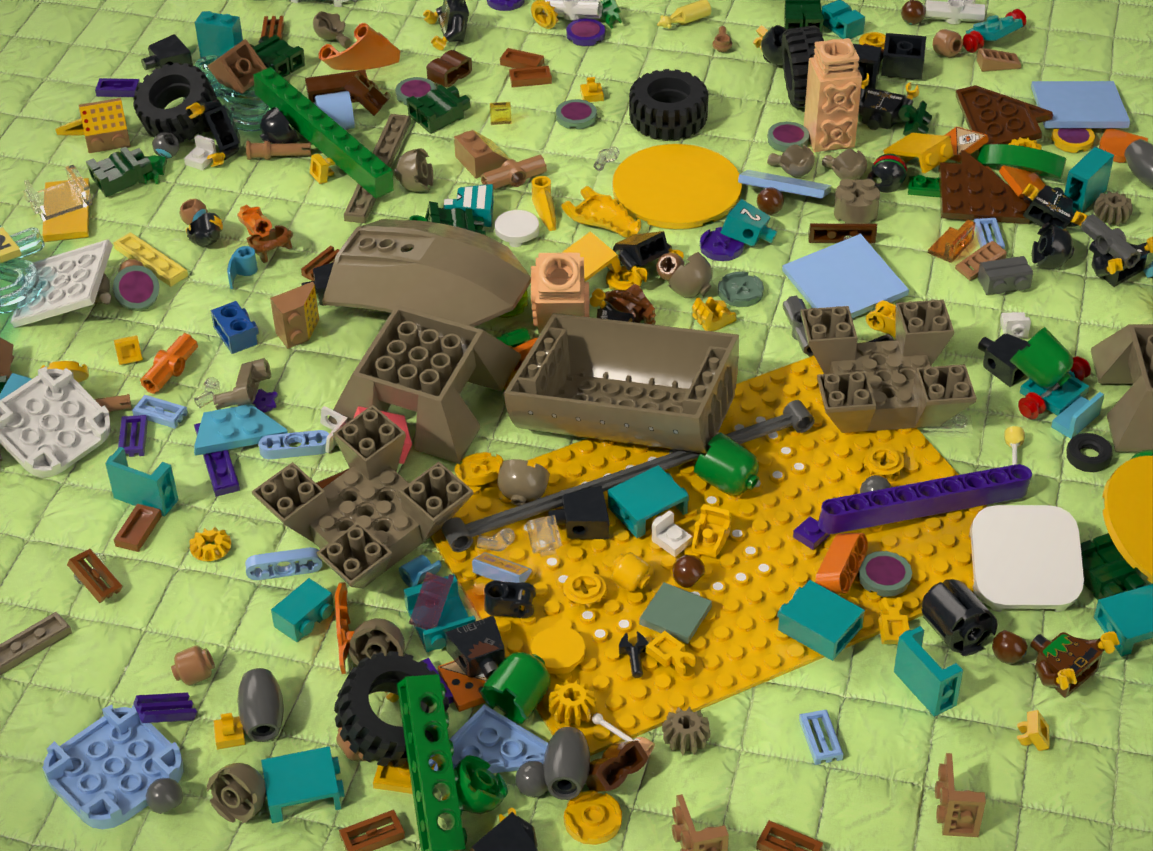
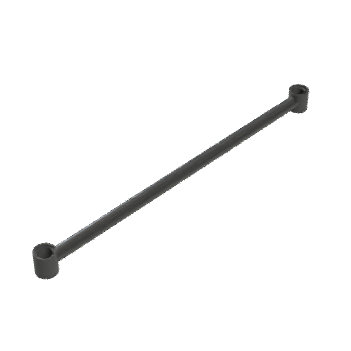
M794 400L785 406L783 415L725 435L742 444L791 426L798 433L806 432L813 426L815 419L800 400ZM679 450L468 524H464L461 518H451L443 524L441 530L454 552H462L472 545V537L561 507L564 494L596 486H602L604 492L657 465L663 470H667L696 460L700 454L705 456L706 453Z

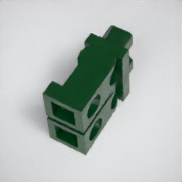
M785 0V29H789L788 27L790 26L800 28L804 24V27L814 25L820 28L821 32L823 31L824 19L820 0Z
M276 34L270 38L266 35L261 37L258 41L259 44L256 46L250 44L266 68L271 67L277 73L278 70L281 71L279 75L283 78L288 76L290 72L293 73L305 66L304 49L299 46L291 47L285 40H280V37Z
M439 85L436 87V90H430L423 97L417 99L412 96L406 99L408 115L430 134L455 122L457 119H463V111L471 108L469 97L466 95L460 97L459 91L454 85L447 89L443 85Z
M123 147L120 149L121 152H114L109 158L96 162L94 158L86 161L92 180L105 197L129 188L137 182L139 184L145 182L143 175L153 171L150 160L144 157L140 148L129 151L127 147Z
M429 201L425 215L427 222L446 224L486 235V232L483 231L484 218L473 216L472 209L466 208L465 211L460 208L444 209L439 208L437 202Z
M1109 533L1093 538V541L1088 540L1080 543L1084 577L1083 584L1090 591L1094 592L1093 596L1097 600L1123 593L1125 590L1130 591L1146 586V583L1140 576L1141 571L1137 567L1133 569L1123 558Z

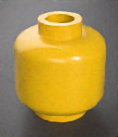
M631 552L626 555L621 553L610 568V571L613 572L612 580L629 592H633L637 588L642 590L651 578L648 575L650 568L648 563Z

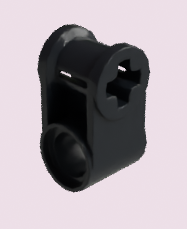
M491 581L484 588V609L492 616L531 617L534 613L532 600L536 595V588L525 582Z

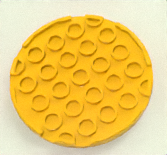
M664 144L640 150L627 157L614 173L613 195L617 203H622L623 208L627 209L628 215L636 220L639 218L647 221L648 225L659 228L690 229L701 227L703 223L709 221L716 222L728 215V211L734 208L740 200L742 183L738 182L739 172L737 168L719 153L695 145Z
M1140 456L1130 459L1119 466L1106 482L1102 496L1105 506L1103 516L1108 533L1123 558L1133 569L1137 567L1148 577L1147 580L1153 584V456Z

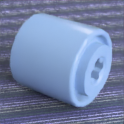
M349 91L315 96V102L313 103L343 129L355 128Z

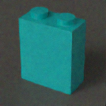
M202 11L195 21L201 63L211 64L232 47L243 41L241 22L238 16Z
M1094 147L1068 172L1064 195L1073 200L1072 208L1075 212L1083 213L1097 200L1100 193H1104L1107 190L1114 154Z
M809 580L803 588L799 587L795 591L793 598L788 604L784 603L780 607L777 614L779 618L778 630L833 661L862 629L865 610Z

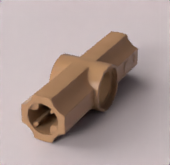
M541 154L519 162L510 159L505 161L501 168L481 174V182L483 185L493 184V190L509 184L513 187H519L525 183L527 178L542 174L547 171Z

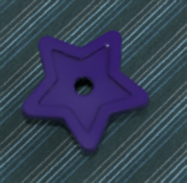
M258 389L254 402L250 404L255 405L263 413L269 412L277 407L274 400L278 393H267L263 389Z

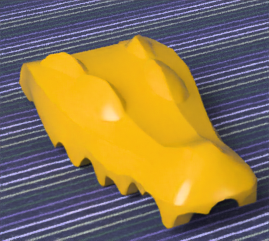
M589 186L581 189L580 193L585 200L575 207L570 201H566L561 205L563 211L574 221L613 231L624 238L635 235L641 230V220L635 221L632 216H629L627 209L623 208L622 203L618 205L617 200H613L610 195L599 194Z

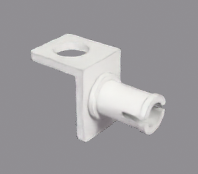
M326 406L321 409L320 423L332 429L331 433L327 436L325 452L330 453L338 445L333 433L344 426L348 418ZM327 415L334 417L337 424L331 423Z

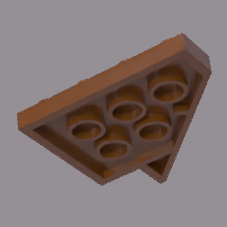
M977 85L955 90L957 101L969 130L988 135L989 141L985 145H1008L1012 139L1018 140L1019 137L1023 139L1029 138L1031 141L1041 139L1042 132L1038 123L1053 119L1052 111Z
M965 150L960 151V164L940 162L941 218L962 220L996 218L997 222L1029 224L1030 220L1025 218L1023 214L1030 204H1026L1023 198L1018 197L1007 183Z

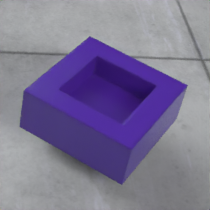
M810 516L793 531V538L812 550L816 549L830 536V534L821 531L818 521Z

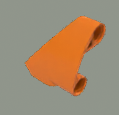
M361 23L354 31V37L358 41L351 47L339 52L332 45L326 44L320 49L318 54L319 59L332 69L367 70L398 63L401 51L380 32L377 33L368 24Z

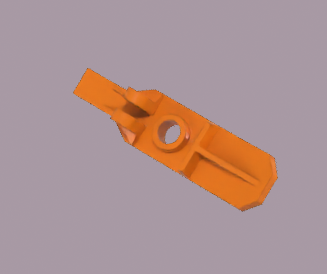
M340 582L335 592L339 665L342 674H346L345 660L349 653L350 640L354 634V631H349L348 626L350 618L347 605L348 590L345 582Z

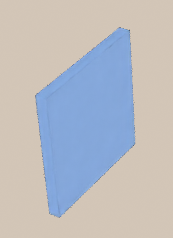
M1032 81L1031 89L1037 106L1053 113L1052 120L1043 122L1044 128H1129L1130 120L1114 81Z
M861 234L782 265L784 274L812 308L849 306L852 318L874 310L879 301L884 300L891 303L909 294V289Z

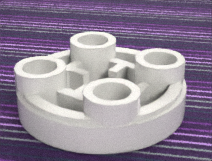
M525 210L507 211L497 217L495 233L500 239L509 242L511 247H520L523 242L539 236V221L534 214Z

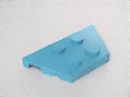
M252 404L204 412L194 445V454L196 456L255 445L264 436L285 434L288 431Z

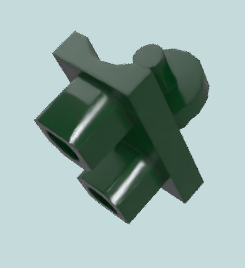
M921 101L917 109L912 105H903L900 108L898 115L901 120L906 122L903 135L928 133L929 128L927 125L932 120V115L926 111L927 103Z

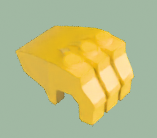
M708 297L706 303H704L700 298H696L692 306V316L706 331H716L736 321V313L730 312L724 301Z
M703 504L700 509L701 516L699 522H695L692 552L716 558L728 539L731 530V515L729 510Z

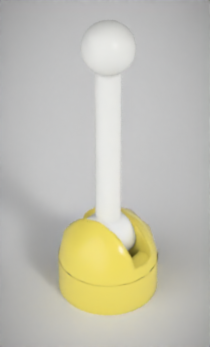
M1011 426L1005 430L1004 439L1006 444L1012 447V465L1017 464V447L1023 444L1025 432L1021 427Z

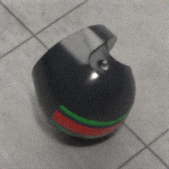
M883 154L873 163L872 171L868 174L867 179L873 180L876 176L880 177L882 182L879 184L875 182V186L880 192L889 193L897 191L907 176L906 163L896 154Z

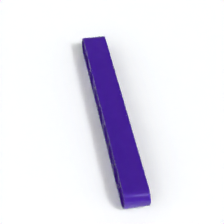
M1015 464L828 499L822 503L818 526L824 533L836 534L1019 499L1027 494L1032 471L1025 465Z

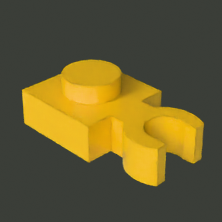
M883 597L879 603V608L884 614L878 619L882 644H898L899 636L905 631L910 630L908 616L900 615L899 613L902 608L900 597L893 601L894 607L888 605L887 597Z
M663 631L646 645V653L664 667L672 663L675 666L676 672L684 676L686 674V666L683 663H687L692 667L696 666L695 656L685 652V645L666 631Z

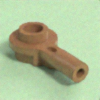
M725 26L719 27V34L713 41V48L719 52H726L732 48V41L726 34Z

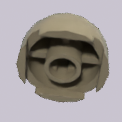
M422 148L404 153L399 158L397 168H395L396 179L406 190L412 192L429 191L430 189L427 186L433 185V167L431 163L427 164L426 157H429V155Z
M697 252L687 259L690 261L685 266L681 264L669 280L670 285L668 286L675 293L685 298H692L698 294L703 296L712 286L709 284L713 277L711 265L704 256Z
M505 460L499 469V489L506 498L511 500L512 504L517 506L540 499L545 493L550 475L546 468L537 463L535 468L527 466L528 461Z
M374 618L364 621L354 631L350 640L349 655L356 665L364 658L368 657L371 659L373 654L379 652L384 653V656H386L389 651L399 652V656H403L405 649L404 637L400 629L389 620Z
M233 763L222 767L209 778L207 784V792L211 789L213 796L210 800L211 805L220 816L233 823L236 821L235 818L242 821L241 823H246L261 810L267 796L263 777L255 768L244 763Z

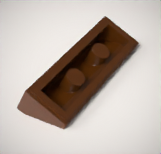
M810 223L808 241L809 243H839L861 234L868 243H876L877 224Z

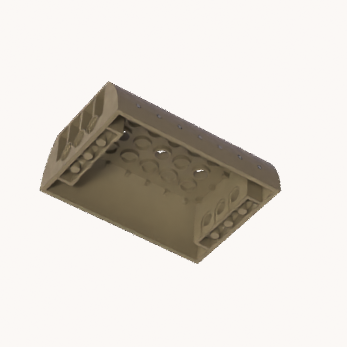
M553 313L504 392L509 417L517 428L530 431H543L553 434L618 441L626 444H640L648 447L655 446L672 450L707 453L711 448L708 442L718 434L735 396L739 359V335Z

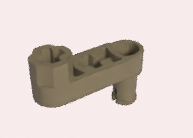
M262 358L243 363L233 391L213 395L215 408L220 410L233 405L241 406L253 403L259 382L271 378L268 360Z

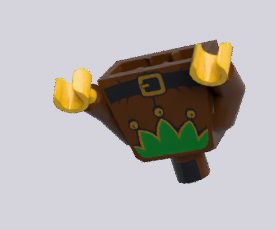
M1062 632L1052 641L1038 634L1031 642L1030 647L1038 652L1035 669L1042 685L1054 687L1066 698L1098 671L1103 651L1108 654L1113 653L1115 650L1114 645H1119L1120 642L1115 632H1106L1099 639L1092 640L1073 637L1066 632Z

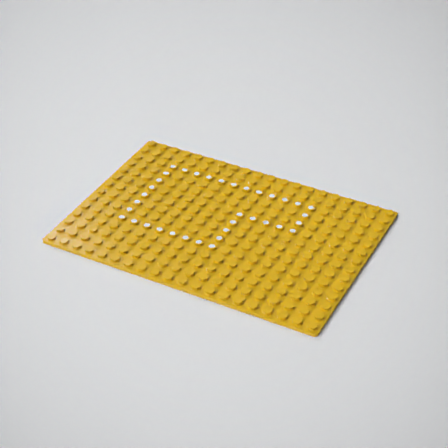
M811 356L736 384L734 399L718 433L721 432L725 435L783 415L785 406L794 400H800L815 419L813 426L806 432L798 433L791 426L740 444L753 453L759 463L757 474L759 480L752 490L747 489L744 493L736 496L722 492L694 473L695 464L698 460L696 459L664 470L672 476L673 480L681 488L687 491L689 495L688 513L683 515L673 506L647 519L646 534L639 538H636L608 508V490L603 493L609 518V539H570L566 535L565 524L550 526L548 511L472 537V545L462 552H454L442 530H439L430 538L452 574L455 575L458 584L480 619L492 616L484 609V588L487 583L494 580L473 573L472 561L475 557L486 552L532 569L525 583H529L536 588V595L532 600L534 606L533 615L528 618L494 616L504 645L505 659L516 652H524L531 655L532 640L540 631L549 627H568L577 631L583 638L586 649L584 661L581 665L579 663L575 670L570 673L550 674V687L536 707L552 736L558 729L566 727L565 721L557 723L555 716H551L549 712L550 692L554 691L556 684L564 686L565 680L569 683H574L578 679L580 685L588 683L590 690L594 691L596 696V711L594 714H601L605 721L630 738H634L662 726L664 720H667L668 713H676L678 707L683 711H687L690 706L692 712H696L825 657L779 631V618L777 614L784 603H789L799 587L803 588L809 580L815 582L816 574L837 534L864 533L868 540L866 556L878 551H888L896 553L907 560L912 570L911 582L903 593L896 596H888L887 603L890 607H894L893 601L900 597L902 608L899 613L900 615H907L908 622L923 616L921 608L924 595L932 586L939 582L943 583L948 579L959 580L974 593L972 548L969 532L978 512L988 506L982 505L830 534L814 550L793 538V531L809 516L819 521L822 503L825 500L859 494L862 483L868 477L878 475H870L869 469L864 468V455L873 447L887 446L894 448L904 458V467L899 475L893 474L891 478H888L886 475L881 476L889 481L891 487L959 475L917 428L841 433L825 412L817 375L824 373L815 356ZM587 438L527 460V466L535 468L537 463L546 468L550 473L547 488L541 497L543 498L679 450ZM884 459L880 465L885 466V464L887 463L886 459ZM497 479L484 485H467L473 490L474 494L452 518H461L464 524H468L517 507V505L512 504L511 500L502 494ZM703 504L726 509L730 512L731 530L726 543L716 558L692 552V544L674 557L652 541V524L654 520L669 510L674 513V523L693 537L695 522H699L701 516L700 509ZM562 506L552 510L562 509ZM631 552L648 563L650 567L648 575L651 578L642 590L637 588L635 591L629 592L612 580L613 572L610 571V568L621 553L626 555ZM684 555H695L705 565V574L691 588H683L673 578V564ZM592 572L604 580L606 584L605 597L601 598L599 604L592 603L589 608L587 604H582L578 607L575 602H568L567 597L564 596L563 585L565 580L574 573ZM857 572L847 593H837L840 597L865 610L862 629L845 648L880 634L878 619L881 615H884L879 608V603L883 596L877 595V592L872 590L871 592L867 591L860 583ZM664 582L711 600L712 607L690 642L687 644L680 641L685 645V652L695 656L696 666L692 667L687 663H683L686 666V674L683 676L676 672L675 666L672 663L664 667L646 652H642L640 656L643 675L640 678L632 676L630 657L628 654H619V643L625 633H628V642L632 646H635L637 643V632L642 634L648 643L661 634L640 625L639 618ZM582 585L581 591H583V593L588 594V591L586 590V588H584V585ZM591 715L589 722L581 721L579 727L575 723H571L568 726L577 728L584 734L589 746L590 756L606 750L615 743L625 742V740L601 724H594L592 721L593 715Z

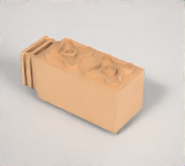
M850 38L815 42V55L809 58L804 127L809 132V142L814 152L854 148L862 76L858 70L859 56Z
M539 253L538 258H536V266H531L533 326H538V334H541L553 313L589 317V282H585L584 257H580V253Z

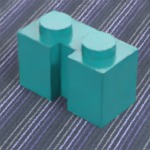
M836 0L822 6L823 25L840 38L851 39L864 34L865 16L857 10L852 11L850 5L842 0Z
M310 578L271 609L274 627L295 642L310 634L316 621L322 622L335 611L332 593Z

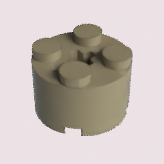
M842 179L835 194V218L838 221L839 219L845 221V224H870V221H875L878 216L880 191L875 186V182L871 179Z

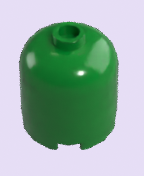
M1044 327L1028 341L1031 346H1026L1022 351L1019 350L1010 361L1036 385L1047 389L1057 383L1062 386L1071 377L1068 372L1073 367V357L1051 332Z
M721 432L715 435L708 442L711 448L706 455H699L694 473L702 480L728 495L736 496L744 493L747 489L752 490L759 480L757 476L759 470L757 457L729 436Z
M524 652L512 653L487 679L480 693L491 709L497 706L506 713L504 715L506 718L516 724H523L547 693L550 687V674L545 667L544 660L538 655H530Z

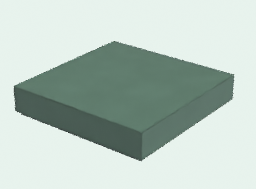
M664 582L639 618V624L659 633L666 631L677 640L688 644L710 611L712 601Z

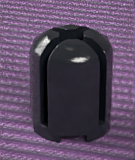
M948 579L943 583L939 582L932 586L924 595L921 608L923 618L952 651L959 652L962 656L973 655L983 649L981 644L987 640L991 633L995 636L998 627L996 617L962 581Z

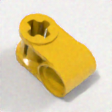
M884 300L879 301L875 306V310L866 315L868 326L896 338V305Z

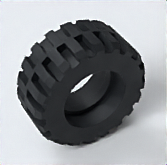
M814 25L787 29L782 34L781 48L784 78L790 103L795 108L805 107L809 58L815 55V42L824 41L820 28Z
M173 63V65L166 64L163 65V68L154 69L150 75L147 74L143 78V83L140 82L137 86L138 91H135L133 106L136 111L135 113L151 137L155 138L160 133L168 132L172 133L178 139V142L181 143L185 139L191 140L195 135L202 134L204 128L209 127L205 114L202 113L191 119L189 116L193 112L190 109L186 110V107L195 102L201 104L214 100L217 101V95L201 69L187 63L183 65L181 63ZM181 97H187L178 106L165 109L172 101Z
M663 69V71L655 70L650 74L646 73L641 78L639 77L630 88V121L638 132L640 131L646 137L650 136L651 139L657 140L658 138L662 139V141L674 139V141H677L680 138H689L692 134L698 133L706 124L709 96L707 87L697 76H692L689 72L684 73L677 69L675 71Z
M389 651L386 656H384V653L379 652L373 654L371 659L368 657L364 658L358 663L357 667H353L337 695L338 699L335 702L334 711L337 713L335 717L336 727H342L340 736L344 742L349 741L351 743L349 749L355 754L358 751L364 755L362 759L371 762L373 759L378 761L377 765L387 767L389 762H392L394 767L403 766L406 761L408 763L403 727L387 724L378 718L370 706L369 695L383 691L398 695L397 684L405 677L437 674L434 670L430 672L426 668L428 664L422 660L420 662L413 660L414 656L405 653L404 656H399V652ZM444 697V710L447 712L449 699ZM421 702L422 710L429 713L428 705ZM425 730L426 738L433 742V735Z

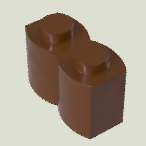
M449 50L441 58L432 60L426 66L427 79L444 87H450L458 79H462L470 74L472 71V58L455 50Z
M639 741L615 743L606 749L602 758L590 762L586 785L589 790H594L595 792L614 790L625 781L628 774L639 771L646 764L649 757Z

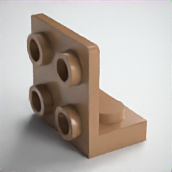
M946 753L944 764L939 763V781L935 783V798L940 799V805H937L936 811L937 823H942V835L978 837L986 804L985 793L970 790L955 791L952 753Z
M683 794L676 795V807H672L675 822L672 825V834L674 841L681 844L682 849L680 851H728L729 834L726 826L707 827L696 832Z

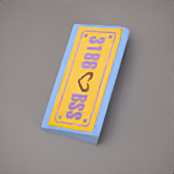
M486 552L475 557L472 561L473 573L494 581L521 583L525 582L532 572L530 568Z

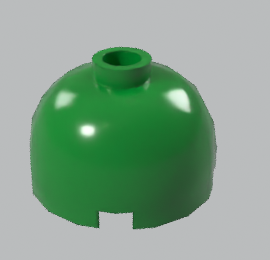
M467 755L454 768L458 774L456 789L458 798L462 802L463 811L483 814L499 806L507 796L508 789L503 777L499 773L494 776L488 770L491 765L477 756Z

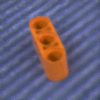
M864 533L837 534L816 574L815 583L835 594L847 593L867 554L868 540Z

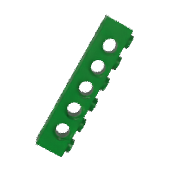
M439 674L405 677L397 684L421 851H463L466 849L467 833L465 828L462 827L461 815L463 806L461 799L458 798L456 789L458 774L456 769H453L452 757L454 747L452 741L449 740L447 729L449 727V715L444 710L445 688L443 683H440ZM421 702L428 705L429 713L422 710ZM425 730L431 732L433 742L426 738ZM429 759L437 763V771L430 767ZM434 788L441 792L442 800H438L434 796ZM438 817L446 822V830L440 828Z

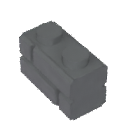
M1024 256L980 263L978 281L983 286L986 295L1002 294L1016 290L1022 291L1031 288L1033 270Z

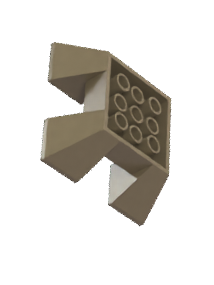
M944 300L896 303V340L857 343V334L849 306L801 309V317L808 345L824 373L817 375L825 412L841 433L940 426L976 402L977 398L965 364L931 367L954 335V329Z
M396 305L351 375L333 411L347 417V423L354 418L358 406L369 408L371 405H374L378 410L387 412L392 404L417 412L415 450L460 464L480 429L479 422L461 398V391L466 383L470 382L501 392L519 362L521 354L484 330ZM329 416L328 420L333 424H337L336 419Z
M1128 324L1091 348V355L1099 384H1133L1107 414L1115 452L1153 450V324Z
M371 405L333 433L350 469L322 489L292 462L251 491L252 495L284 525L320 548L317 556L349 586L362 589L441 530L443 524L451 519L474 494L472 489L440 462H437L410 483L397 473V468L406 433L374 405Z

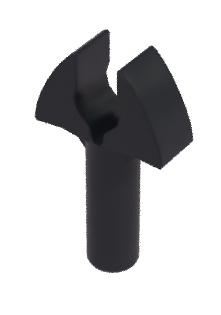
M637 632V643L635 646L628 642V633L624 634L619 643V654H628L630 657L631 672L634 678H640L643 675L640 654L646 652V645L649 644L646 638L639 632Z

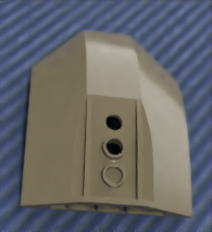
M381 219L357 227L336 254L322 302L323 305L366 308L392 313L395 306L398 305L475 327L514 310L530 285L531 277L509 247L486 235L441 223Z

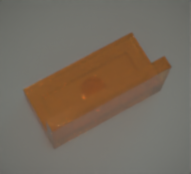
M967 220L958 230L949 227L928 249V253L952 263L973 241L976 222Z

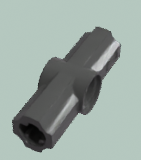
M1094 214L1087 216L1085 221L1082 222L1081 230L1095 241L1096 248L1101 254L1109 253L1114 258H1121L1122 264L1128 269L1134 267L1140 260L1141 253L1126 242V236L1121 229L1115 228L1112 230Z
M797 295L790 296L783 302V310L792 327V337L799 342L803 353L809 357L814 356L808 345L801 317V309L807 308L803 300L798 298Z

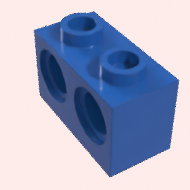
M237 301L211 310L213 327L231 354L258 345L256 337L259 334L258 327L254 321H250L247 310L245 308L242 309Z

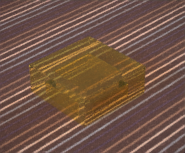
M510 102L490 103L491 125L511 124Z

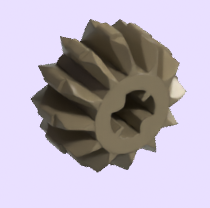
M1108 191L1106 194L1100 193L1094 204L1095 216L1104 223H1108L1109 226L1111 224L1119 226L1120 223L1126 224L1133 210L1131 199L1126 198V194H1118V192L1112 193Z
M690 706L687 711H683L678 707L676 713L669 712L667 720H664L662 725L665 744H670L671 751L680 749L682 756L686 751H690L695 755L697 748L704 749L706 741L710 738L708 718L703 717L701 710L692 712Z

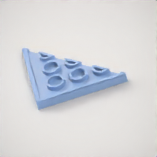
M485 704L449 739L454 747L452 757L453 769L460 760L464 759L467 755H472L488 762L491 765L488 770L492 773L518 771L519 767L528 761H538L543 764L544 754L548 742ZM429 759L430 767L435 763L434 770L437 771V763Z

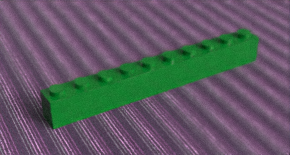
M270 67L253 74L255 95L271 109L273 107L278 108L295 130L324 155L331 158L338 167L374 198L377 199L394 191L393 170Z

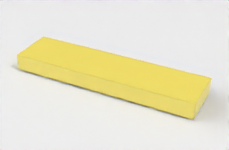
M131 232L113 243L114 249L129 259L141 261L158 279L170 287L188 277V272L185 268Z

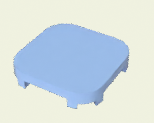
M134 704L132 708L121 707L113 709V705L103 708L104 716L61 746L54 741L47 748L48 754L42 768L49 786L84 823L92 828L103 830L115 828L125 823L148 806L145 797L147 789L156 779L170 778L179 782L183 775V760L176 742L171 743L151 723H142Z

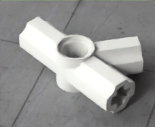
M545 0L546 2L550 1L551 6L555 7L554 10L558 13V16L564 17L566 20L600 18L602 15L603 6L601 0Z
M926 0L924 18L942 19L949 24H960L961 21L983 22L985 4H975L976 0H948L947 2Z

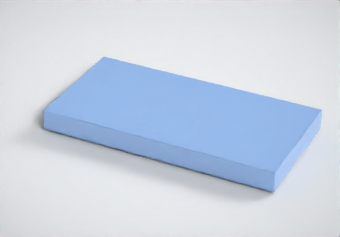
M753 170L744 171L739 174L738 182L763 188L773 187L779 191L821 199L831 191V185Z

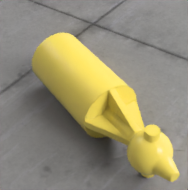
M699 0L679 7L670 17L661 15V20L657 23V26L670 29L672 23L685 25L710 16V3L708 0Z

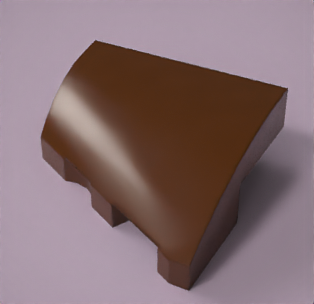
M359 71L344 86L373 116L380 111L382 106L392 96L388 92L383 94L376 83L366 78Z

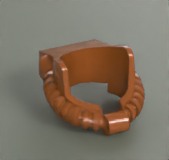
M278 225L275 226V229H270L269 235L263 238L260 235H251L246 239L248 245L260 256L261 261L266 263L268 262V251L277 247L292 248L290 239L293 237V232L287 230L284 226Z
M633 284L625 291L612 290L605 292L606 298L604 301H608L621 312L633 314L635 323H640L643 320L644 324L655 325V308L639 285Z

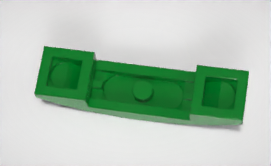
M989 144L981 147L977 161L984 166H989L991 169L998 170L999 166L1002 167L1004 165L1026 171L1039 172L1040 176L1061 179L1067 159L1051 152L1030 147Z

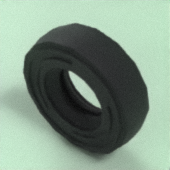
M1093 433L1077 434L1071 438L1067 445V459L1071 465L1084 472L1102 471L1111 462L1112 446L1102 436ZM1080 449H1093L1097 451L1099 455L1096 457H1089L1083 455L1080 452Z

